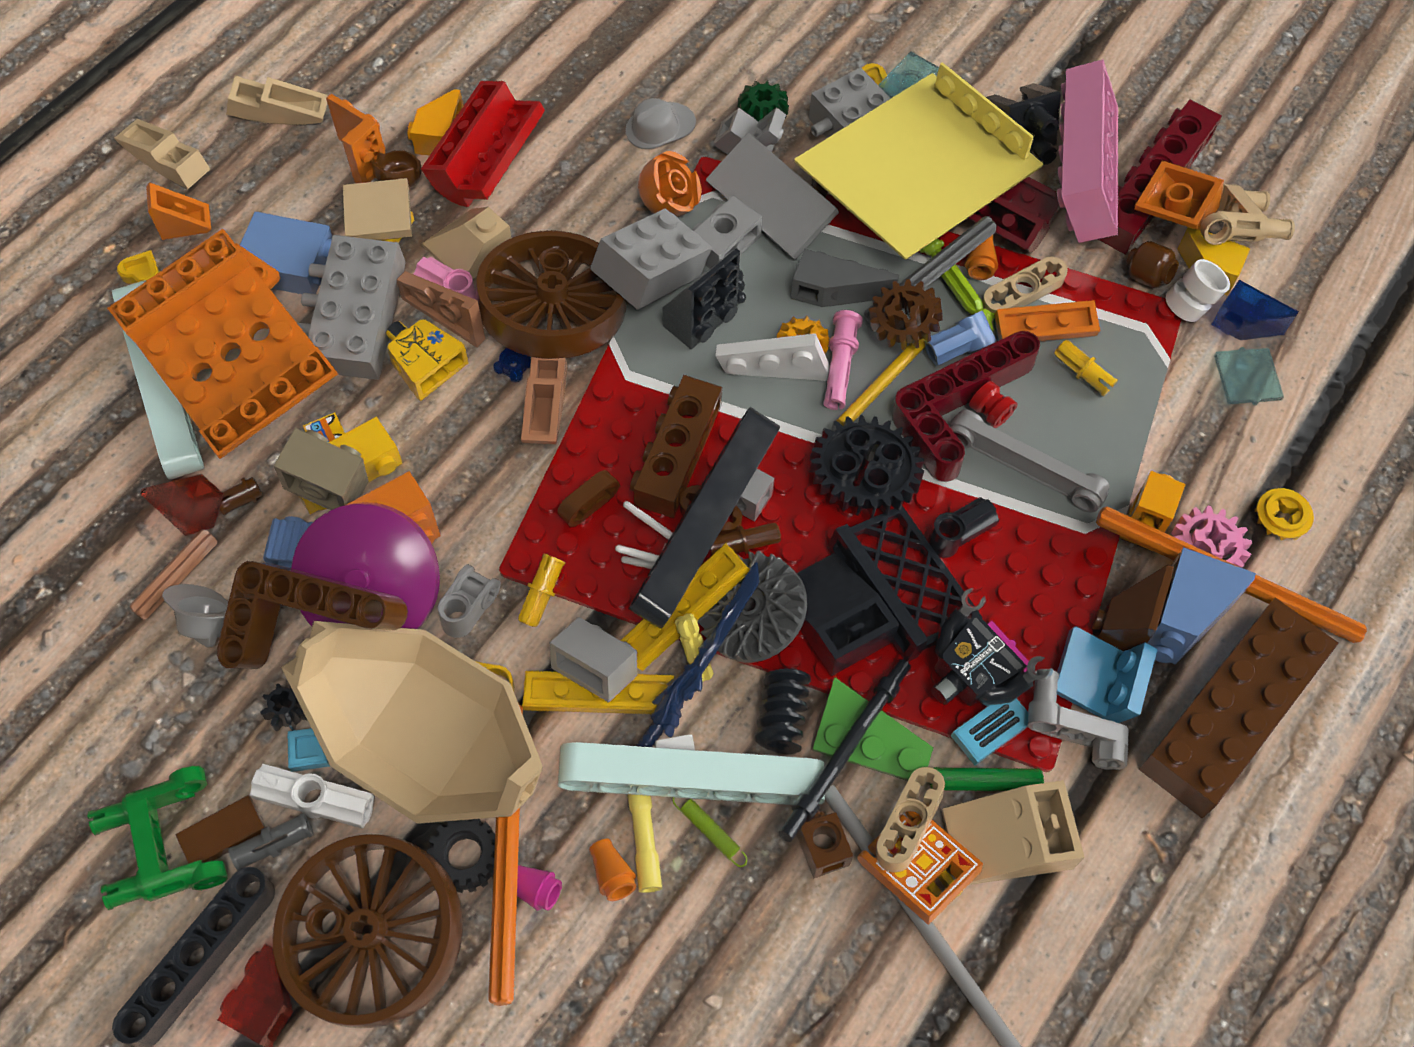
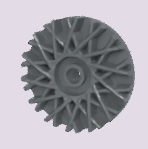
M757 551L755 555L752 552H748L749 558L747 559L740 557L749 569L757 561L759 584L718 649L725 657L738 662L751 663L763 661L784 650L797 636L806 616L807 595L804 584L798 574L780 557L776 558L773 554H770V557H766L760 551ZM745 577L698 620V623L704 628L701 633L706 639L710 637L721 620V610L736 595Z

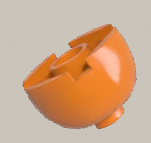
M665 151L645 164L638 180L640 197L653 214L666 208L669 212L680 217L692 211L694 206L699 204L701 200L702 188L699 176L696 171L690 172L689 168L685 165L689 161L677 152Z

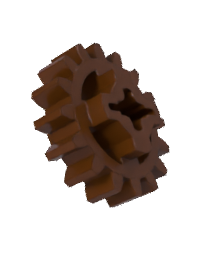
M906 279L904 286H899L897 281H893V289L890 291L885 287L881 288L882 298L876 296L872 298L874 307L869 308L871 329L876 331L879 341L887 338L888 347L890 348L896 342L900 343L902 350L906 349L907 343H912L915 348H919L920 339L923 338L925 341L930 342V331L939 332L940 330L939 321H943L940 297H935V290L933 288L925 291L924 282L922 281L916 286L911 285L910 279Z

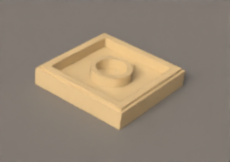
M407 178L343 185L345 236L373 240L412 237L410 194Z

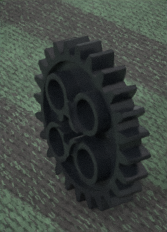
M863 415L859 416L858 423H854L849 416L846 417L844 426L834 421L832 430L824 428L822 436L815 439L809 472L814 473L812 482L813 484H821L820 495L831 493L830 504H834L839 500L843 502L842 511H846L850 506H853L857 516L860 515L862 509H867L871 517H874L875 511L878 508L885 515L889 514L891 506L899 511L902 508L903 501L910 503L913 494L918 493L924 475V470L922 469L924 458L918 457L921 448L919 446L911 447L913 436L902 438V427L894 431L891 430L890 420L885 422L883 426L879 425L877 416L873 417L871 423L866 422ZM876 444L879 445L873 460L869 462L860 485L854 486L859 478L860 470L864 469L872 448Z

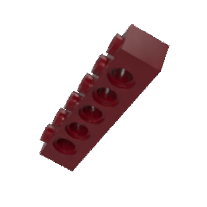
M1191 99L1187 101L1182 109L1176 108L1168 121L1169 127H1162L1153 141L1154 147L1147 146L1139 159L1140 165L1138 167L1133 165L1124 179L1126 184L1123 187L1118 185V235L1097 240L1126 255L1154 217L1153 215L1135 210V204L1161 162L1165 161L1189 169L1213 137L1222 115Z

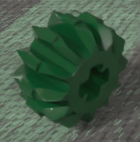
M755 80L752 86L745 85L744 90L739 94L737 107L758 122L775 108L786 114V117L789 113L787 92L782 91L779 84L770 85L768 80L765 84H760Z

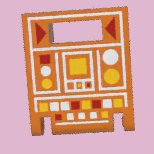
M906 811V816L901 814L899 817L900 821L909 827H915L922 822L921 816L914 811ZM933 820L911 864L901 872H889L879 865L877 858H874L866 850H863L857 856L859 863L928 925L982 872L983 863ZM880 835L868 845V850L875 856L877 841ZM898 835L894 848L892 850L888 849V856L894 858L897 853H901L904 838ZM951 865L950 873L956 879L938 897L934 896L926 888Z

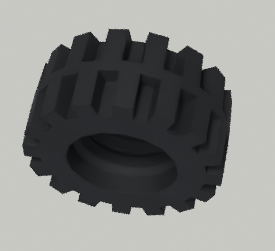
M480 819L447 821L448 824L446 826L440 825L436 829L437 834L431 836L429 840L430 848L427 849V853L434 857L445 869L454 883L457 892L463 893V890L474 892L476 887L488 885V880L491 877L493 878L495 833L486 822L482 823ZM460 840H474L481 848V856L478 862L471 868L464 870L451 866L448 859L451 847Z

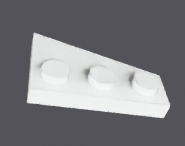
M816 333L718 344L716 347V358L725 374L828 381L830 365Z

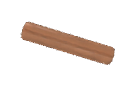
M200 530L130 604L132 612L144 620L147 619L164 601L162 597L163 591L170 586L179 585L217 545L216 538L208 531Z

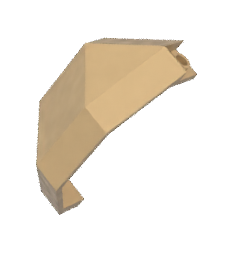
M314 621L310 638H306L299 645L296 651V658L281 667L330 766L415 823L512 816L533 795L543 766L511 684L426 630L408 628L382 630L364 628L353 624Z

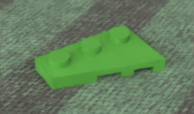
M835 677L812 751L830 757L833 756L852 724L869 702ZM881 710L847 762L908 781L916 769L928 767L934 747Z

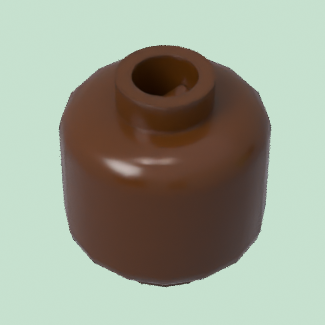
M1146 241L1138 248L1135 247L1130 251L1126 264L1129 266V275L1134 281L1156 289L1164 284H1169L1173 280L1178 270L1179 261L1176 260L1175 252L1171 248L1152 241Z

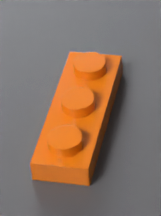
M1094 300L997 309L994 314L999 340L1019 331L1034 333L1039 341L1097 336L1100 332Z

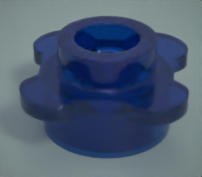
M506 348L500 353L499 361L494 363V371L497 374H504L510 377L512 382H519L523 379L524 372L531 366V357Z

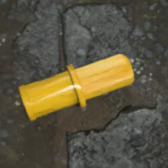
M1069 340L1063 341L1054 352L1058 359L1077 374V379H1084L1101 393L1103 397L1110 390L1100 380L1103 379L1112 388L1118 381V379L1111 376L1095 362L1096 358L1094 356L1092 358L1088 357Z
M543 554L532 584L528 583L527 585L530 587V590L518 616V620L521 623L531 627L539 625L550 596H555L553 589L562 567L565 565L564 561L550 557L547 554Z

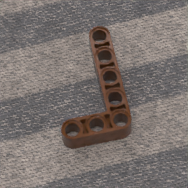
M246 561L237 568L217 647V657L221 665L226 668H261L266 663L280 605L364 628L397 630L401 628L407 619L408 609L403 599L394 595L276 564Z

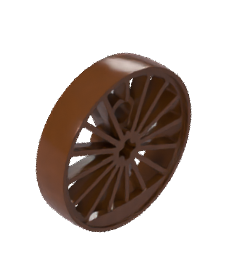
M536 231L518 235L504 241L485 257L479 267L476 279V300H478L482 324L487 332L497 342L512 351L542 359L576 357L589 353L607 343L617 333L623 323L627 309V300L617 292V295L599 294L614 289L603 280L590 282L598 277L590 268L573 277L582 263L589 266L592 265L599 243L588 237L565 231ZM529 260L538 278L520 265L519 262ZM508 269L520 279L503 274L502 272ZM497 284L505 288H490V285ZM490 301H504V302H502V303H497V304H492ZM599 307H610V308H609L608 310H605V309H602V308H599ZM514 313L513 315L509 316L508 318H507L506 316H504V315H508V314ZM548 313L547 330L537 329ZM553 314H556L562 330H552ZM567 317L578 327L571 328ZM586 317L592 318L594 320L590 321ZM531 318L527 326L521 325L523 322Z
M377 834L356 835L336 841L318 851L301 866L281 897L273 927V952L280 978L290 995L300 1006L326 1022L350 1028H376L401 1021L419 1011L436 996L448 980L456 964L463 936V914L460 899L450 876L438 861L425 850L408 841ZM370 850H384L372 899L367 852ZM398 851L405 853L411 857V861L385 899L395 853ZM355 854L362 904L339 867L341 861ZM421 866L431 881L394 907ZM329 870L354 910L353 912L316 887L317 882ZM436 890L439 899L437 910L395 920ZM310 893L323 901L314 905L309 910L307 916L301 915L303 906ZM334 912L336 925L331 932L325 934L322 928L323 920L326 915ZM437 919L433 938L393 931V929ZM305 922L308 934L316 940L297 945L298 923ZM364 926H373L371 934H363ZM391 938L432 945L427 964H424L397 945ZM346 942L305 973H302L298 960L299 953ZM386 946L424 973L422 979L412 990ZM348 954L319 998L309 986V982ZM380 957L403 995L402 999L386 1007ZM357 963L346 1011L343 1013L330 1007V1002ZM370 964L376 1012L357 1015Z

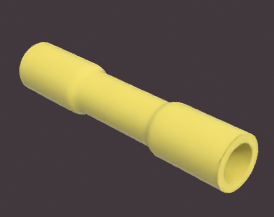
M627 794L635 838V864L638 889L640 893L656 892L662 889L659 857L655 849L651 816V796Z

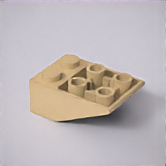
M1064 780L1027 785L942 809L946 832L983 863L982 872L969 885L1072 870L1085 858Z

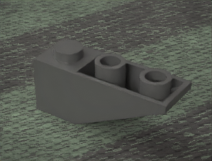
M804 249L793 278L791 299L820 307L872 301L874 296L882 298V287L887 288L889 291L893 289V281L898 282L899 275L891 273L886 269H877L859 264L853 260L833 257L824 252Z

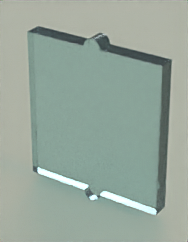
M1240 347L1239 350L1218 351L1214 354L1228 404L1252 403L1253 405H1258L1259 402L1282 401L1284 398L1269 348L1246 350L1244 347Z

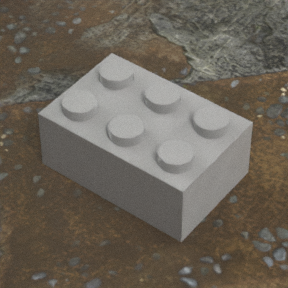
M665 208L601 238L590 269L638 310L700 277L712 246L704 241L699 234L693 232L681 222L675 214Z

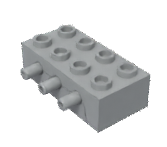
M860 67L811 94L809 120L814 124L811 126V132L816 137L823 134L828 138L891 98Z
M333 235L326 265L315 263L309 265V275L322 278L318 294L303 293L301 297L303 306L315 307L311 324L298 322L297 324L312 343L319 348L338 375L379 380L389 339L386 332L392 324L399 295L397 279L404 273L406 264L398 242Z

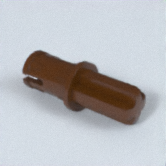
M776 523L745 530L743 526H740L737 531L718 535L710 548L711 554L713 555L725 543L735 553L744 552L745 554H748L749 549L779 543L781 541L780 529Z

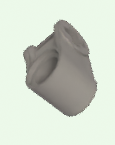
M466 564L459 571L453 584L438 603V614L444 632L454 638L468 635L485 610L490 607L497 597L501 586L500 580L496 578L490 580L475 572L473 566ZM454 612L464 613L459 618H449Z

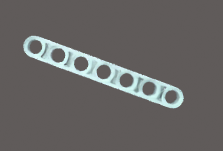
M146 280L112 290L114 302L123 298L146 282ZM123 330L165 475L168 480H172L204 469L189 414L137 344Z
M571 742L560 746L558 787L565 790L793 805L801 794L808 792L823 771L824 762L812 758ZM825 795L823 796L819 804L825 802Z

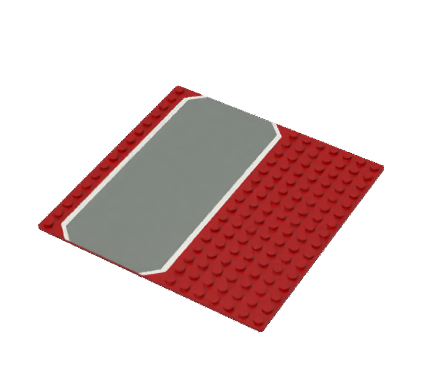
M701 157L694 169L699 176L702 188L701 200L699 204L694 206L692 211L677 217L691 230L696 224L703 223L708 219L719 204H724L728 201L706 181V178L722 161ZM829 194L826 195L825 199L835 206L839 213L806 248L812 251L824 252L827 255L844 260H853L873 268L886 269L891 273L899 275V284L931 259V256L926 255L924 252L921 253L919 250L905 260L852 212L847 210L835 197ZM761 231V237L740 255L739 268L743 272V281L745 283V288L742 292L745 293L746 300L741 304L737 303L738 310L733 319L727 323L723 322L718 326L706 342H700L693 349H689L663 327L662 307L695 280L638 310L629 303L623 323L612 337L499 567L501 576L526 586L528 583L532 584L542 561V556L547 554L550 557H555L565 562L553 589L555 596L634 625H638L643 620L642 617L629 610V606L651 569L623 563L621 558L628 555L617 552L615 548L617 545H622L660 555L664 544L668 542L666 537L627 510L623 503L628 501L634 505V491L630 490L633 475L636 470L642 471L645 464L643 462L645 448L649 441L654 443L657 436L655 429L661 413L667 414L670 407L668 405L670 391L673 386H679L683 375L723 387L722 406L688 487L702 485L737 424L748 408L752 407L778 424L780 429L757 467L760 471L774 478L772 496L755 521L742 515V526L745 530L776 523L780 529L781 541L749 549V552L755 555L757 551H760L766 557H770V554H773L776 558L780 557L796 573L830 556L831 552L827 546L836 528L845 524L853 527L873 517L869 515L867 509H862L860 515L857 516L853 506H850L846 511H842L843 502L840 500L834 504L829 503L831 493L819 494L821 484H813L814 473L809 472L812 448H814L815 439L822 436L824 428L832 430L833 422L851 406L903 351L898 342L890 348L888 347L887 338L879 341L876 331H872L871 325L864 318V312L873 305V301L820 307L791 299L793 278L803 252L794 260ZM949 231L938 238L944 242V246L941 249L943 250L960 235ZM994 245L998 268L991 278L977 280L970 277L965 267L968 255L956 263V265L980 299L983 300L985 291L989 287L1040 261V259ZM706 265L704 266L702 274L709 269ZM1067 268V275L1060 288L1027 306L1094 300L1100 332L1097 336L1040 341V349L1032 371L1000 387V394H1003L1005 397L1010 396L1018 405L1009 419L996 429L1084 474L1093 473L1103 477L1110 485L1108 496L1103 505L1093 513L1083 511L1074 505L1071 498L971 447L965 448L961 471L958 477L952 481L942 482L935 479L923 464L924 475L918 493L913 494L910 503L903 501L902 504L927 540L934 522L940 514L946 512L953 513L979 497L985 500L989 499L995 506L999 522L995 527L960 546L957 553L948 558L940 557V559L964 592L967 589L974 588L968 595L974 606H978L982 598L986 597L984 606L978 611L987 624L993 621L1009 640L1016 642L1015 647L1028 661L1036 656L1044 657L1042 661L1035 665V672L1039 669L1050 668L1056 672L1058 671L1071 628L1078 627L1091 635L1093 633L1092 624L1098 609H1100L1120 535L1098 526L1096 519L1100 510L1107 506L1125 515L1127 514L1182 320L1170 309L1166 298ZM1046 270L1045 275H1044V277H1045V276H1047V275H1049V274H1053V275L1056 277V276H1057V273H1056V272L1050 273V272H1048V271ZM942 276L924 289L926 291L929 288H933L935 290V297H940L943 321H939V332L955 326L956 322L972 315L964 309ZM1019 282L1016 284L1017 290L1021 293H1031L1033 291L1029 283ZM993 298L991 303H999L1002 306L1004 299L1001 301H996ZM841 310L854 311L863 318L862 326L858 329L856 338L859 342L858 351L851 359L846 403L843 409L839 408V403L838 410H831L824 406L827 381L725 374L716 358V347L718 344L777 338V333L782 323L789 322L793 316L796 319H803L807 315L810 320H820L822 327L828 329L829 340L834 336L835 325L833 323V316L836 312ZM993 319V334L997 342L999 341L997 334L995 319ZM930 331V332H931V336L934 335V334L939 333V332H932V331ZM1069 340L1090 358L1094 356L1096 358L1095 362L1118 379L1113 388L1103 379L1100 380L1110 390L1104 397L1084 379H1077V374L1055 356V350L1063 341ZM829 347L825 356L830 365L832 352ZM924 348L861 415L864 416L868 423H871L873 417L877 416L878 424L882 426L890 420V429L896 430L897 427L893 423L892 413L895 396L901 388L977 351L972 353L966 352L935 366ZM967 403L942 417L950 425L954 417L961 410L975 411ZM976 413L982 418L985 424L989 425L986 422V416H984V413ZM683 415L682 417H683V418H692V417H694V416H692V415ZM671 443V444H669V445H670V446H673V447H678V446H681L682 444H680V443ZM876 444L872 448L864 469L860 470L859 478L854 486L860 485L869 462L873 460L879 445ZM942 458L943 460H946V461H952V460H950V459H948V458ZM607 470L620 483L617 493L582 523L575 527H570L557 514L560 504L595 474ZM660 471L656 474L660 476H666L670 473L667 471ZM635 506L672 533L683 517L680 506L674 518ZM880 508L876 509L874 517L883 513ZM729 516L725 523H732V516ZM897 518L887 522L886 531L904 536L905 529ZM864 533L856 536L862 545L876 549L877 537ZM941 533L948 538H952L949 534ZM883 539L881 551L900 557L902 545ZM907 547L905 558L924 564L925 557L922 552ZM711 550L707 553L702 564L712 556ZM744 552L736 553L743 559L749 558V555ZM878 560L877 567L882 574L892 577L896 576L897 565ZM903 567L901 579L920 585L922 573ZM927 576L925 587L944 592L945 585L940 578ZM903 589L898 590L897 596L902 603L916 606L918 594ZM923 596L921 608L940 614L942 601ZM948 604L946 616L949 617L958 606ZM919 617L918 626L926 637L937 633L938 623ZM698 623L700 629L699 634H701L704 642L706 640V637L703 636L701 633V631H703L704 628ZM800 630L794 640L775 656L763 661L740 663L765 672L776 669H795L806 672L811 676V682L804 686L826 694H830L835 677L870 701L874 695L873 688L884 676L887 677L897 661L903 659L894 644L891 643L831 676ZM935 644L923 650L917 658L909 661L911 669L900 683L899 693L891 703L885 704L882 711L890 717L953 739L951 737L953 731L988 706L982 705L980 702L973 706H968L958 695L947 705H943L933 696L931 687L942 679L934 669L935 664L939 660L935 654ZM719 651L716 652V654L725 657ZM1034 681L1033 687L1017 698L1028 712L1029 703L1033 701ZM1057 695L1056 703L1061 707L1071 709L1073 703ZM1026 728L993 752V754L1035 769H1040L1043 772H1050L1055 766L1062 739Z

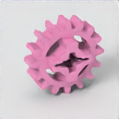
M1207 506L1203 513L1195 507L1189 515L1184 513L1171 531V535L1221 559L1226 558L1228 554H1232L1231 558L1226 561L1243 568L1251 555L1247 549L1252 544V540L1243 538L1248 529L1246 527L1237 528L1235 524L1239 518L1235 516L1230 520L1225 517V509H1221L1218 514H1214L1211 506ZM1199 527V529H1195L1193 533H1189L1191 529Z

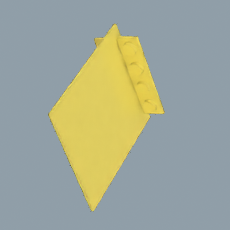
M943 62L940 63L937 76L931 73L794 160L798 166L905 260L1043 167V163L1030 153L1034 136Z

